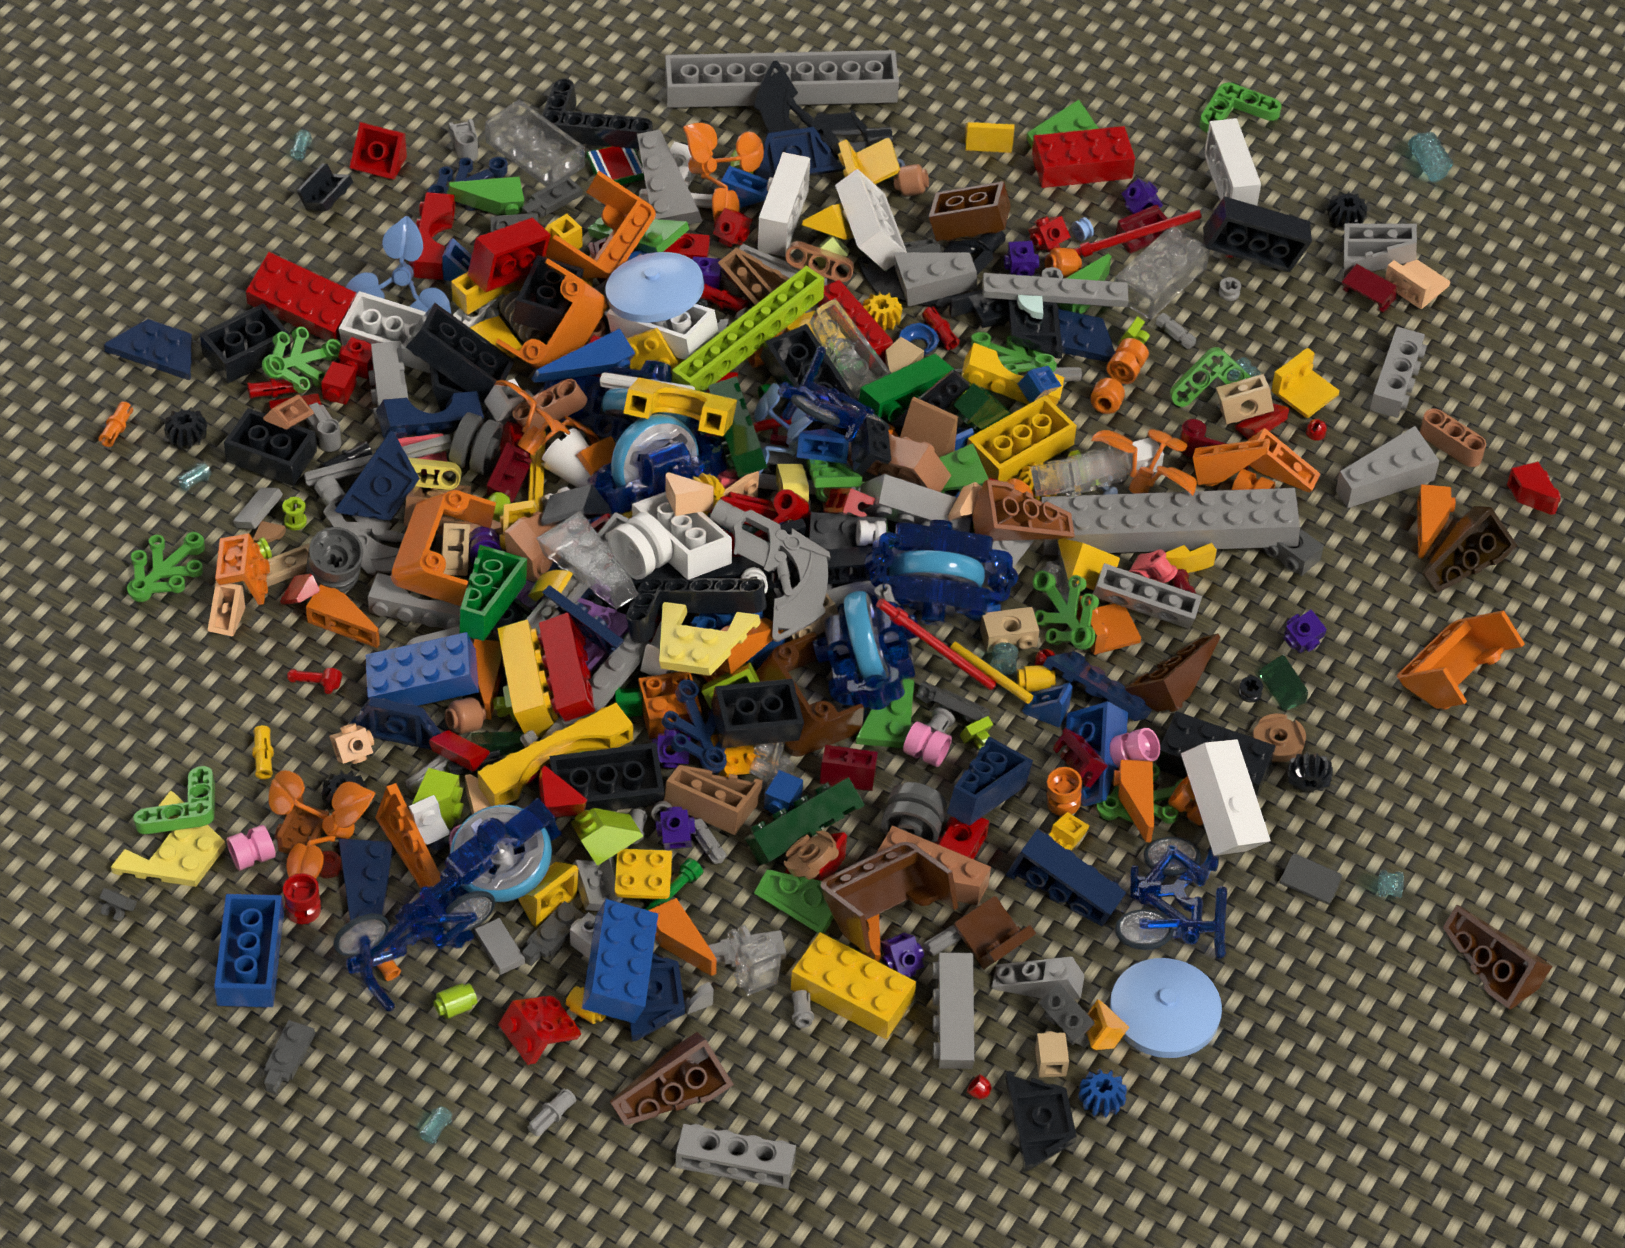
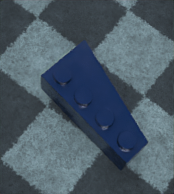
M988 737L984 747H981L976 759L972 760L969 769L963 773L954 786L947 814L953 816L959 822L970 826L1026 787L1033 760Z
M1038 829L1006 873V876L1013 880L1017 876L1027 881L1025 886L1034 891L1037 887L1046 891L1050 895L1049 899L1056 903L1066 902L1070 904L1072 911L1100 926L1105 924L1127 893L1116 882L1107 879L1095 867L1086 864L1076 857L1071 850L1065 849L1055 842L1050 835Z

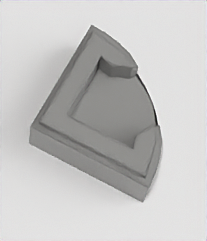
M710 982L697 988L698 993L691 999L689 997L686 999L684 1005L687 1014L713 1005L714 989Z

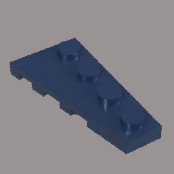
M1072 651L1049 656L1043 664L1049 670L1056 667L1064 672L1062 677L1071 683L1075 681L1086 686L1085 691L1092 696L1107 698L1106 702L1108 701L1127 711L1128 717L1134 721L1148 718L1152 709L1145 705V701L1142 698L1131 695L1125 690L1123 684L1109 679L1101 668L1090 665L1085 661V657L1078 652Z
M339 838L350 921L366 914L374 913L383 916L393 854L392 843ZM377 919L363 921L351 928L352 937L377 938L381 933L382 922Z

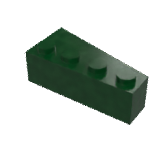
M737 376L708 385L711 394L737 400L733 423L724 436H719L730 469L736 468L738 477L766 469V461Z
M849 777L830 786L829 782L815 789L817 795L809 799L805 795L793 802L795 808L790 811L783 808L771 815L773 821L765 824L763 820L751 827L752 833L744 839L760 866L787 852L800 838L806 835L812 837L817 834V831H822L823 828L843 819L845 815L865 806Z

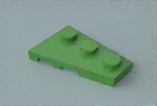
M1077 100L1027 132V141L1033 147L1034 135L1099 128L1080 100Z
M807 459V466L815 488L861 487L862 476L855 473L845 464Z

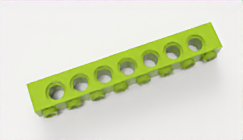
M808 266L802 268L672 370V383L693 386L695 390L705 392L709 389L708 385L719 381L761 348L765 341L775 337L822 300L824 296V277Z

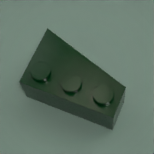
M975 383L954 404L960 411L958 416L977 432L1012 414L987 389Z

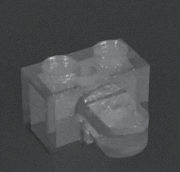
M745 925L738 927V932L735 929L728 931L729 942L736 953L734 979L739 988L743 987L747 996L776 985L781 956L769 934L753 940Z

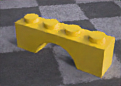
M973 343L965 357L961 376L972 384L975 383L996 393L1025 404H1030L1017 385L1024 376L1014 374L1006 369L1000 362L997 351ZM1054 373L1062 386L1046 396L1057 405L1061 397L1065 377Z

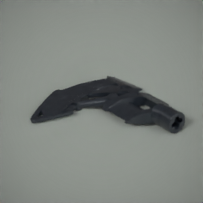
M776 60L771 63L761 83L754 104V108L760 111L769 133L800 129L789 118V111L792 110L808 128L814 127L819 134H822V136L820 135L821 140L829 146L836 156L841 153L838 144L840 141L836 136L860 134L863 142L850 143L856 153L886 138H889L893 144L891 126L867 128L853 110H850V113L835 114L818 112L815 118H813L794 100L798 91L780 63ZM776 68L778 72L771 76L773 70Z
M1003 231L994 234L990 232L983 233L977 240L950 241V245L942 253L979 254L973 261L978 275L994 259L992 254L1005 242L1006 236ZM862 256L857 258V264L877 295L879 292L882 295L890 293L891 298L898 297L899 301L906 302L895 271V265L885 271L871 258ZM863 263L869 264L867 269ZM959 294L918 305L935 306V309L942 308L950 302L952 297Z

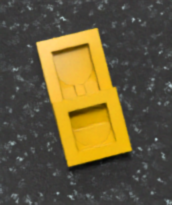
M1212 543L1193 551H1189L1185 545L1166 552V559L1171 565L1176 566L1177 569H1186L1190 573L1214 566L1217 549Z
M553 570L543 573L531 589L528 597L536 602L544 595L542 592L548 585L562 593L573 573L566 570Z
M1067 812L1053 824L1052 830L1048 835L1059 845L1072 851L1088 831L1089 825Z

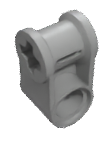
M468 119L467 122L457 124L449 122V135L458 158L467 157L472 159V161L476 160L478 157V140L473 120Z

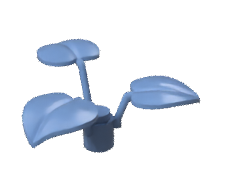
M408 216L403 217L399 222L391 226L383 237L382 244L386 254L394 259L400 258V264L393 271L392 277L379 284L375 274L364 272L353 277L346 285V288L357 294L360 291L385 299L382 288L392 282L398 286L408 284L414 299H416L410 307L427 312L436 303L451 314L449 299L440 289L426 288L420 293V296L416 293L414 282L411 280L414 275L413 269L404 262V259L416 261L423 252V239L417 225Z
M775 383L769 387L768 391L759 400L754 411V418L757 421H762L769 414L787 429L788 438L786 443L789 445V449L774 446L761 448L766 465L769 460V451L789 453L794 456L798 448L799 434L816 419L797 408L791 419L792 424L789 426L774 414L772 409L779 402L781 395L780 387ZM802 402V404H804V405L807 406L808 408L814 410L815 412H817V413H819V414H823L821 411L817 410L816 408H814V407H812V406H810V405H807V404H805V403Z

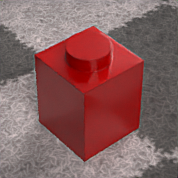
M332 361L321 382L323 399L346 405L357 385L356 367Z

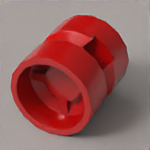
M304 873L289 877L283 886L287 917L292 922L301 925L315 921L321 913L317 880L313 876Z

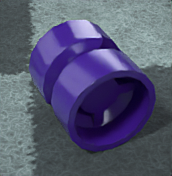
M481 526L470 532L469 557L473 565L475 558L478 556L479 545L503 551L500 545L499 534L493 528L489 529Z

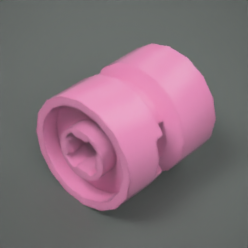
M917 721L913 724L906 737L903 752L914 758L922 756L924 762L934 767H939L948 753L952 737L939 730L931 732L930 726Z
M1150 728L1138 729L1112 738L1109 748L1110 756L1117 767L1120 766V760L1155 761L1160 755V743L1157 735Z
M263 824L249 829L247 835L238 833L226 839L228 850L238 871L254 866L255 860L262 863L276 856L271 837Z

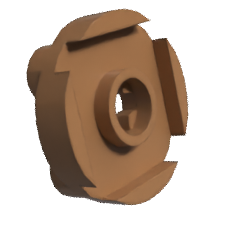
M1269 714L1259 720V724L1254 728L1252 737L1276 745L1273 762H1287L1292 758H1296L1297 754H1302L1306 741V732L1300 722L1297 720L1293 722L1287 719V715ZM1275 735H1279L1280 738L1285 739L1283 741H1278L1274 738Z
M817 831L818 836L812 838L806 835L789 848L786 853L788 861H784V865L791 875L795 877L804 876L807 880L815 878L822 867L838 856L839 851L836 848V842L828 832Z

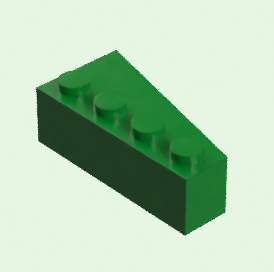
M935 353L861 387L858 406L874 413L888 424L910 406L913 397L919 398L946 374L955 369ZM857 412V414H859L860 416H862V417H864V418L867 417V416H865V415H863V414Z
M479 545L478 556L475 558L474 569L470 575L469 585L466 588L460 608L459 634L467 632L469 637L473 639L485 640L525 586L527 558Z

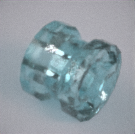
M1247 357L1236 361L1250 376L1260 375V371L1256 367L1251 366V361ZM1233 369L1229 371V374L1232 378L1238 379L1240 372Z
M1006 642L996 644L993 647L991 666L1003 675L1014 673L1017 666L1018 648Z
M1380 870L1378 896L1393 895L1394 898H1401L1404 884L1403 872L1397 871L1392 874L1387 870Z

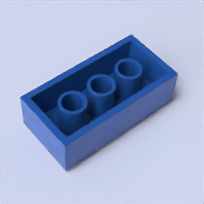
M467 632L366 654L368 699L374 697L419 706L479 692L476 649Z
M226 894L214 987L217 1006L274 1007L284 918L282 895Z
M605 899L595 917L582 1009L631 1023L637 1021L646 1006L658 913Z

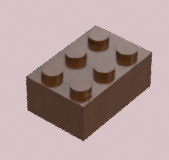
M1004 181L935 193L929 220L936 241H951L959 237H975L983 233L990 232L994 234L1005 230L1011 204Z

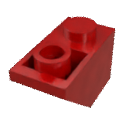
M1534 462L1511 468L1507 485L1517 502L1550 515L1556 514L1561 496L1558 489L1554 488L1547 471L1543 470L1540 463Z

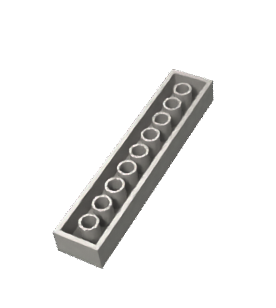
M895 50L665 55L667 107L754 106L761 83L771 63L775 60L780 63L798 91V94L794 97L798 105L898 102L899 78ZM776 68L773 70L771 76L778 72Z
M1295 488L1195 491L1193 496L1189 492L1042 497L1043 503L1048 501L1071 513L1075 537L1068 540L1082 542L1107 553L1150 552L1161 549L1171 551L1182 545H1185L1188 550H1195L1209 543H1212L1216 549L1263 548L1271 545L1277 546V542H1283L1288 547L1298 546L1300 522ZM1043 539L1044 555H1061L1058 544L1059 539Z

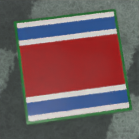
M609 146L587 151V159L595 176L600 171L620 185L645 179L642 163L634 148Z

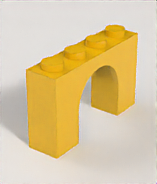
M639 377L628 388L623 413L649 419L653 413L657 412L680 414L700 421L698 431L724 436L733 423L737 400Z

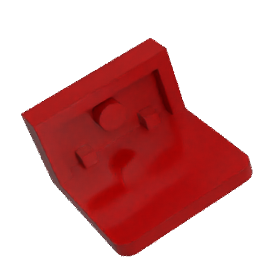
M554 996L512 1001L498 1024L527 1065L536 1064L548 1044L577 1040L581 1035V1031Z

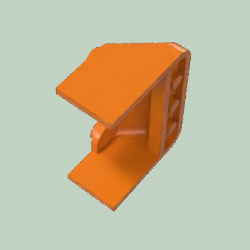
M598 171L586 193L606 205L601 217L603 222L612 228L613 231L594 259L557 235L550 242L545 256L583 268L582 279L609 278L615 269L627 261L656 216L652 205Z
M548 258L545 261L547 267L565 277L561 283L560 290L563 297L572 302L546 345L537 339H530L523 344L520 351L500 339H497L495 342L499 347L536 370L585 346L608 308L607 299L603 294Z
M451 490L419 501L414 508L392 567V582L400 588L461 606L468 581L444 574L446 560L441 554L430 551L432 541L442 514L490 529L496 502L458 490Z
M1504 610L1459 619L1448 625L1398 673L1397 678L1402 686L1434 708L1446 710L1451 706L1463 705L1467 702L1458 685L1478 665L1485 663L1492 665L1501 659V654L1505 650L1523 647L1525 643Z

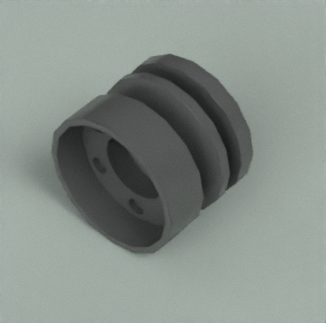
M330 527L319 531L310 543L306 573L313 575L318 587L321 584L329 588H336L343 593L349 591L358 582L364 553L362 542L356 534L345 528Z

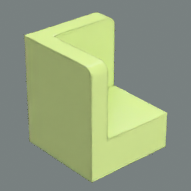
M832 235L817 246L846 257L849 254V249L838 237ZM823 257L814 258L821 267L826 265V260Z

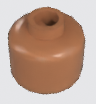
M919 164L902 166L897 174L898 176H894L895 189L900 190L904 197L921 195L929 187L927 170L923 169Z
M472 697L451 702L445 711V721L448 728L457 734L480 730L483 721L486 719L484 706L480 705Z

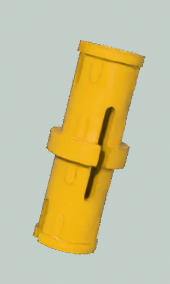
M264 725L257 726L253 730L255 747L252 749V756L255 758V776L259 779H268L273 775L271 758L274 755V749L270 741L271 729Z

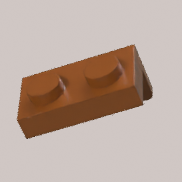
M303 796L298 799L302 804H304ZM294 805L292 811L285 815L283 824H279L276 828L275 839L278 843V851L289 854L297 843L307 845L309 840L320 838L324 831L322 829L324 819ZM311 807L323 814L329 815L327 811Z

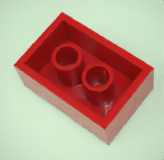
M532 217L476 237L467 276L485 293L524 279L528 276L537 255L546 256L551 234Z

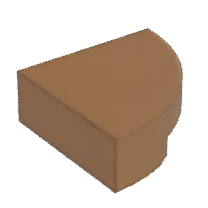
M261 521L253 540L255 543L259 542V538L262 537L266 539L267 543L276 539L280 540L286 533V527Z

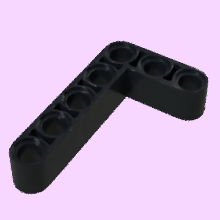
M567 78L559 79L554 83L541 118L545 138L553 142L640 149L637 134L654 131L652 121L644 117L574 112L577 104L574 83Z
M744 578L648 579L640 584L627 611L626 620L630 639L636 643L646 642L654 636L661 621L664 602L686 605L687 613H759L767 607L764 585L759 579Z

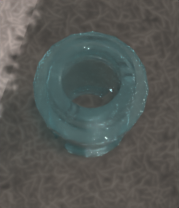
M299 130L294 135L295 142L290 152V155L295 160H303L308 146L312 143L310 132Z
M196 463L195 468L178 476L177 479L180 481V486L187 491L202 480H209V476L212 473L206 463Z
M438 1106L437 1109L432 1110V1117L419 1133L420 1137L430 1144H435L445 1126L452 1123V1113L443 1106Z

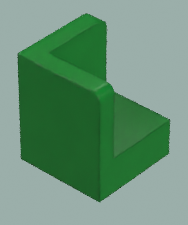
M619 687L614 694L615 703L618 704L627 717L642 716V693L640 689H620Z

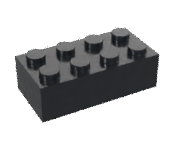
M1225 196L1203 226L1204 246L1206 249L1286 272L1292 271L1312 243L1310 221Z
M436 303L419 320L406 345V348L415 356L421 358L431 365L434 370L449 378L455 385L460 386L467 392L477 391L479 401L485 404L484 401L496 381L506 380L515 361Z
M807 324L765 341L760 358L795 411L798 407L792 403L791 397L793 395H801L823 406L831 405L832 412L836 415L838 414L843 419L849 416L842 409V404L849 402L856 405L858 400ZM815 419L806 428L808 431L818 430L826 423Z
M1176 711L1161 743L1160 755L1156 765L1161 771L1184 779L1188 774L1181 753L1207 742L1238 740L1256 798L1258 799L1271 768L1276 745Z
M656 743L549 756V769L587 799L585 810L589 811L592 808L613 811L652 806L664 799V786Z

